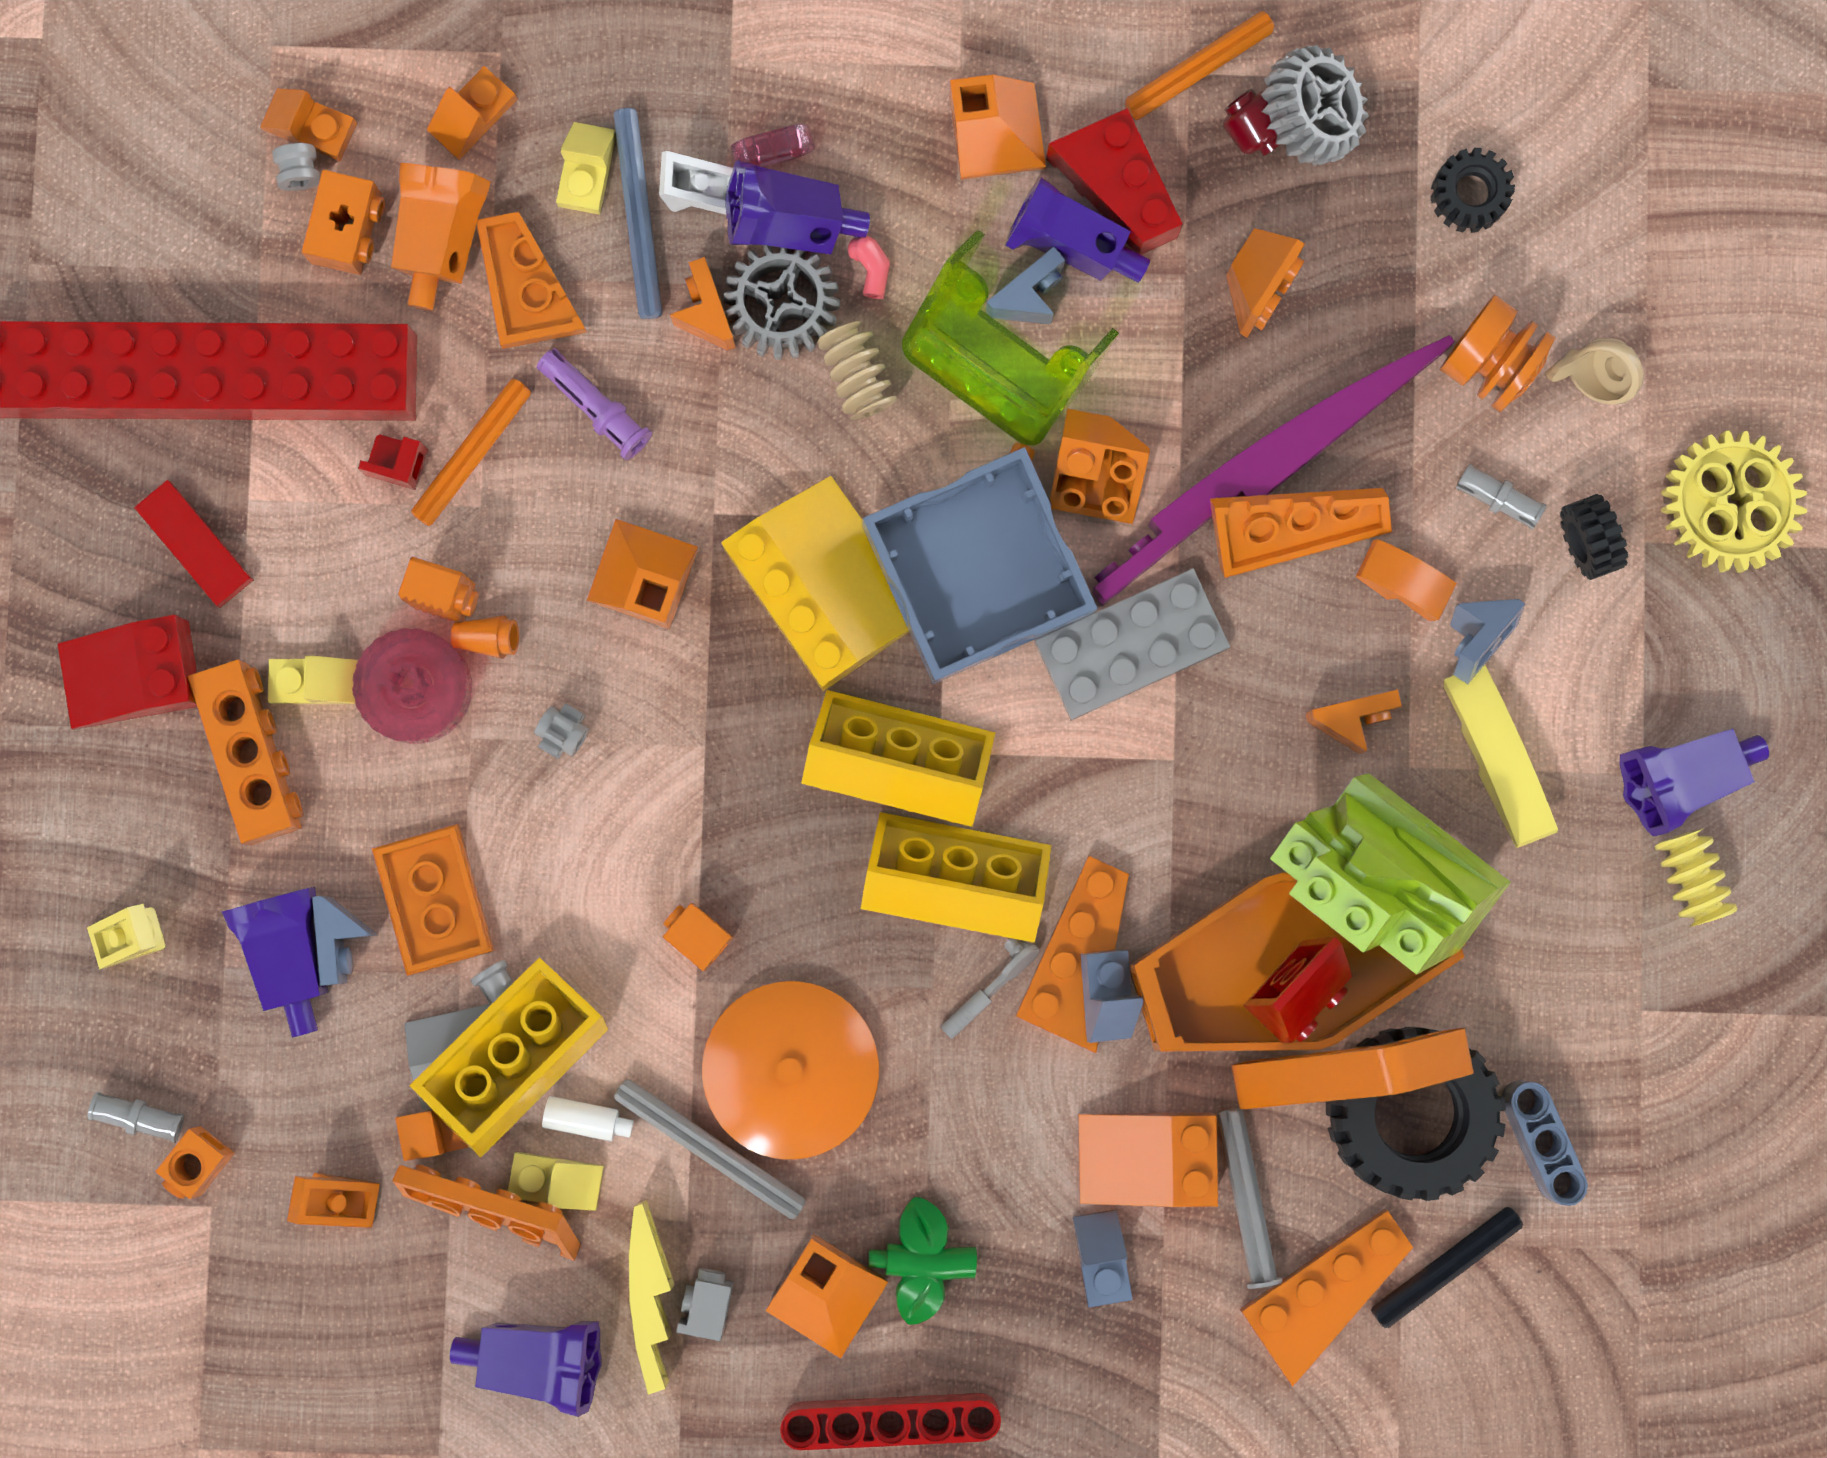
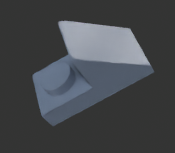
M1055 247L1050 249L987 301L986 313L992 319L1051 324L1054 314L1036 292L1040 290L1042 294H1045L1062 280L1063 277L1060 273L1063 271L1065 259Z
M1519 599L1461 603L1455 607L1450 625L1454 630L1464 635L1465 638L1454 653L1459 658L1454 676L1466 684L1471 682L1518 626L1525 606L1524 602Z
M314 896L312 899L320 986L347 983V974L352 973L353 962L351 950L349 947L344 948L343 939L378 935L332 897Z
M1128 950L1081 953L1087 1042L1132 1038L1143 1005V997L1131 995Z
M1117 1210L1074 1216L1073 1223L1088 1307L1133 1300L1126 1264L1128 1258Z

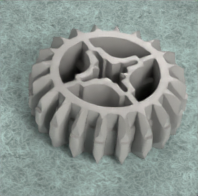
M1318 45L1306 46L1300 50L1297 48L1286 53L1285 57L1277 60L1276 64L1271 66L1272 72L1264 78L1267 88L1261 93V96L1268 102V105L1262 112L1270 116L1271 124L1267 129L1276 131L1278 135L1276 144H1286L1287 156H1297L1300 164L1307 162L1312 163L1313 166L1318 164L1324 165L1328 162H1335L1344 158L1346 154L1359 145V138L1366 133L1362 123L1369 115L1363 110V104L1368 99L1361 96L1359 90L1363 82H1356L1353 77L1355 67L1344 66V55H1333L1331 47L1323 49L1319 48Z
M763 245L765 256L759 258L754 250H750L747 253L751 263L750 266L740 261L735 263V270L741 277L727 276V286L735 291L723 293V302L733 305L724 310L727 320H737L730 327L734 336L746 332L742 339V345L745 348H749L756 341H759L757 345V354L763 357L769 347H774L775 360H781L783 356L782 348H790L791 356L795 359L799 357L798 345L802 343L809 352L815 350V344L811 337L814 335L819 339L820 336L827 333L821 324L826 326L836 325V317L828 311H835L840 308V300L830 297L838 292V284L833 281L825 282L832 275V270L829 266L817 269L821 262L818 254L811 255L805 261L806 251L795 250L794 255L789 254L788 248L780 247V253L773 254L771 246ZM783 270L782 275L775 282L765 283L759 281L755 284L762 276L770 272ZM799 275L807 279L815 289L817 294L816 307L807 304L806 298L796 293ZM788 288L789 303H783L775 314V305L772 298L780 299ZM747 296L756 298L757 304L767 309L765 315L766 322L763 328L757 325L746 311ZM805 318H808L802 326L794 330L776 332L780 331L783 323L789 319L804 321Z

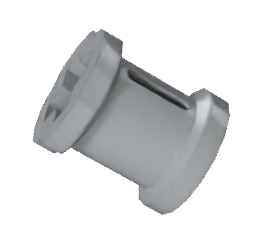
M505 959L490 966L470 980L473 986L480 987L490 1005L514 983L506 971L508 964Z

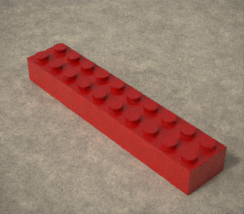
M0 321V418L416 421L417 335L408 324Z

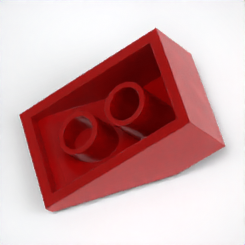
M175 614L127 623L57 644L72 730L197 707L188 679L189 675L197 673L190 624L188 620Z
M1335 936L1302 940L1243 1006L1282 1043H1293L1295 1039L1298 1042H1302L1317 1027L1318 1022L1315 1020V1017L1324 1007L1332 1009L1348 992L1344 985L1353 976L1342 943Z

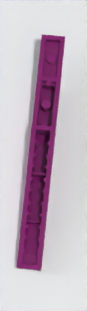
M1448 335L1347 386L1283 424L1213 471L1150 520L1148 527L1157 537L1152 539L1147 534L1128 550L1132 557L1119 567L1114 561L1098 573L1094 578L1099 584L1094 587L1092 594L1102 606L1105 605L1212 518L1210 498L1269 495L1444 354L1455 342L1453 338Z

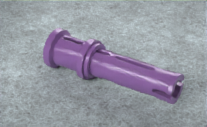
M553 348L552 351L549 350L539 360L536 368L593 421L594 431L598 435H605L621 450L620 456L624 460H630L646 446L652 436V432L647 427L642 429L625 413L626 407L622 403L617 401L611 402L556 348Z

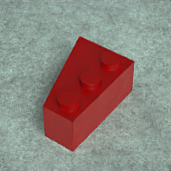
M1128 108L1048 143L1046 160L1054 168L1057 167L1074 185V189L1082 197L1085 196L1102 216L1131 231L1126 243L1135 252L1142 255L1178 238L1183 223Z

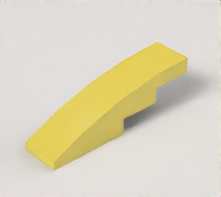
M1486 665L1482 667L1469 684H1466L1456 676L1444 679L1443 687L1462 722L1461 732L1479 765V776L1515 847L1519 848L1557 833L1558 827L1536 772Z
M645 1200L636 1204L633 1210L629 1247V1302L636 1351L649 1395L664 1390L669 1383L657 1343L668 1340L672 1332L659 1294L670 1291L675 1284L648 1202Z

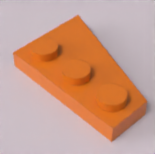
M513 212L478 219L477 228L499 342L502 349L587 333L586 328L520 213Z

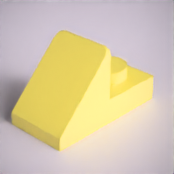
M577 122L573 123L561 147L564 165L556 199L558 207L601 214L616 139L615 129Z
M305 656V659H269L268 703L359 704V660L321 656Z
M144 904L127 907L87 927L99 969L123 963L165 948V941L156 911L152 907L145 908Z
M515 1152L508 1191L516 1194L522 1200L545 1202L559 1209L597 1210L604 1165Z

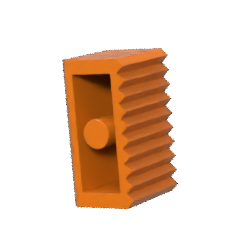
M413 556L409 560L398 592L400 599L415 610H421L424 613L429 612L433 616L445 617L449 621L454 620L455 622H463L466 616L471 617L476 609L479 592L474 591L476 584L462 572Z

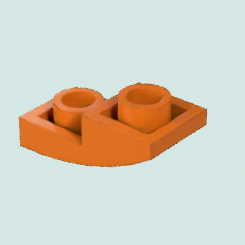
M1379 539L1373 540L1355 576L1385 599H1399L1428 621L1440 620L1457 584L1429 564Z

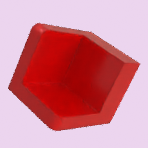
M379 434L375 438L368 462L360 460L358 470L367 477L416 490L428 449L421 441L403 436L401 441Z

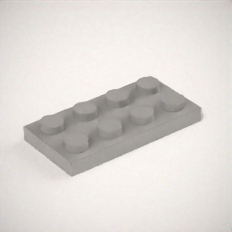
M1194 568L1045 635L1034 642L1070 721L1230 648Z

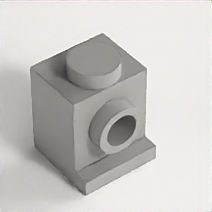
M705 1268L699 1269L695 1286L687 1285L683 1298L681 1312L689 1313L688 1319H680L676 1333L721 1341L724 1335L734 1284L732 1281L725 1280L724 1272Z

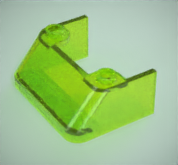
M977 230L946 260L902 339V350L906 358L914 366L1015 440L1029 446L1037 445L1050 433L1092 377L1119 335V332L1112 328L1090 354L1077 346L1065 345L1060 347L1050 360L982 311L989 295L988 286L980 274L967 266L985 235Z

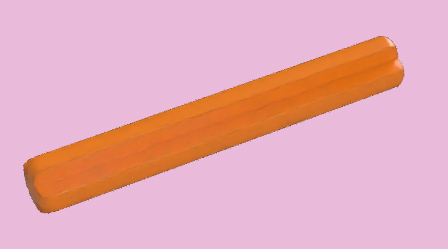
M1260 11L1128 96L1125 100V107L1128 108L1132 118L1135 120L1141 119L1271 35L1275 28L1272 19L1265 11Z
M510 379L414 505L411 513L415 518L427 526L435 522L530 397L531 391L526 385L517 379Z

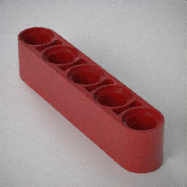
M983 1393L801 1401L793 1403L786 1409L781 1421L780 1434L788 1447L800 1451L983 1442L990 1440L998 1433L1001 1426V1416L996 1401L991 1396ZM980 1406L988 1408L993 1413L991 1422L981 1428L973 1426L968 1421V1415L971 1410ZM940 1409L944 1411L948 1416L946 1425L937 1430L928 1428L923 1422V1417L929 1410ZM894 1411L900 1414L904 1421L901 1428L893 1432L882 1429L878 1419L884 1412ZM848 1413L857 1419L859 1426L854 1432L843 1434L834 1427V1419L840 1414ZM795 1416H806L813 1423L814 1429L808 1435L797 1436L790 1430L789 1421Z

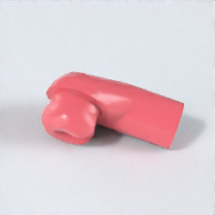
M869 236L853 238L848 245V254L851 259L857 262L860 261L867 270L863 295L872 299H884L890 268L888 257L874 238Z

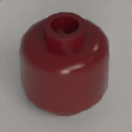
M1249 89L1224 109L1227 116L1223 121V127L1244 154H1253L1259 150L1265 156L1280 145L1276 144L1278 136L1276 131L1267 129L1271 124V119L1269 115L1262 112L1268 105V102L1261 96V93L1264 91L1255 93L1253 89Z

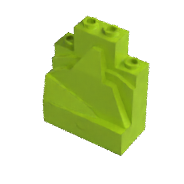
M1369 773L1354 777L1333 806L1310 812L1305 820L1296 822L1270 858L1298 881L1289 893L1293 898L1363 953L1380 945L1416 975L1458 953L1511 883L1502 874Z

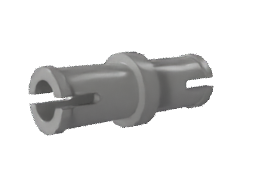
M1471 464L1467 466L1455 488L1489 505V511L1495 514L1500 511L1527 525L1532 530L1537 525L1547 506L1512 488L1514 483L1508 480L1502 483L1474 468Z
M101 1092L94 1094L87 1114L88 1120H96L125 1128L127 1134L135 1136L138 1132L167 1139L176 1143L180 1136L185 1117L183 1114H175L149 1107L144 1100L136 1099L134 1102L104 1095Z

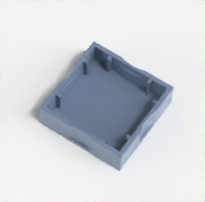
M1025 447L967 472L960 479L946 487L916 494L862 518L864 532L932 684H936L1085 618L1098 609L1072 551L1065 544L1056 528L1051 504Z

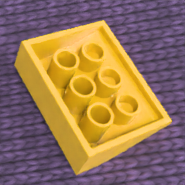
M832 476L825 478L762 514L721 542L724 551L823 692L909 633L864 532L862 519Z

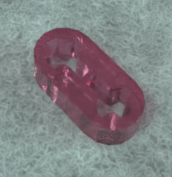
M807 124L791 125L753 135L731 145L734 162L742 161L760 167L795 159L815 149L811 130Z

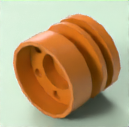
M1494 294L1459 339L1439 370L1462 386L1468 383L1477 373L1484 376L1485 378L1478 390L1477 397L1483 400L1495 385L1498 386L1501 390L1491 404V407L1501 412L1509 403L1521 396L1537 377L1547 362L1549 350L1556 337L1546 331L1534 345H1531L1528 340L1533 335L1538 324L1531 321L1518 334L1514 333L1510 328L1516 319L1518 310Z

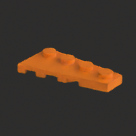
M1383 488L1210 498L1219 565L1225 578L1392 532L1389 497Z
M1091 856L1087 857L1015 1015L1094 1053L1097 1052L1098 1042L1089 1043L1086 1037L1080 954L1115 950L1129 877L1128 873Z
M399 1165L392 1180L406 1198L456 1217L461 1215L462 1210L468 1211L467 1216L471 1220L480 1224V1226L496 1232L502 1225L508 1226L512 1233L522 1237V1242L538 1248L542 1240L558 1245L561 1250L560 1256L575 1261L581 1247L580 1242L562 1215V1210L551 1204L538 1202L537 1206H532L521 1202L522 1199L519 1196L506 1190L498 1189L496 1194L481 1190L479 1184L467 1178L457 1177L455 1182L441 1178V1174L438 1171L424 1165H416L415 1169Z
M1384 1209L1288 1275L1282 1280V1283L1274 1285L1240 1309L1292 1387L1413 1249V1246L1388 1210Z

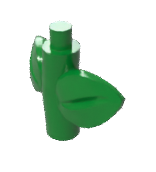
M914 1197L906 1205L901 1216L898 1229L901 1245L887 1243L886 1250L869 1249L868 1268H885L886 1275L902 1277L896 1287L895 1296L899 1313L908 1325H915L928 1320L941 1308L945 1300L943 1280L975 1278L977 1270L976 1247L945 1248L949 1233L947 1220L934 1204L920 1197Z

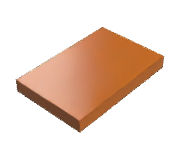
M458 824L372 848L407 976L494 951Z

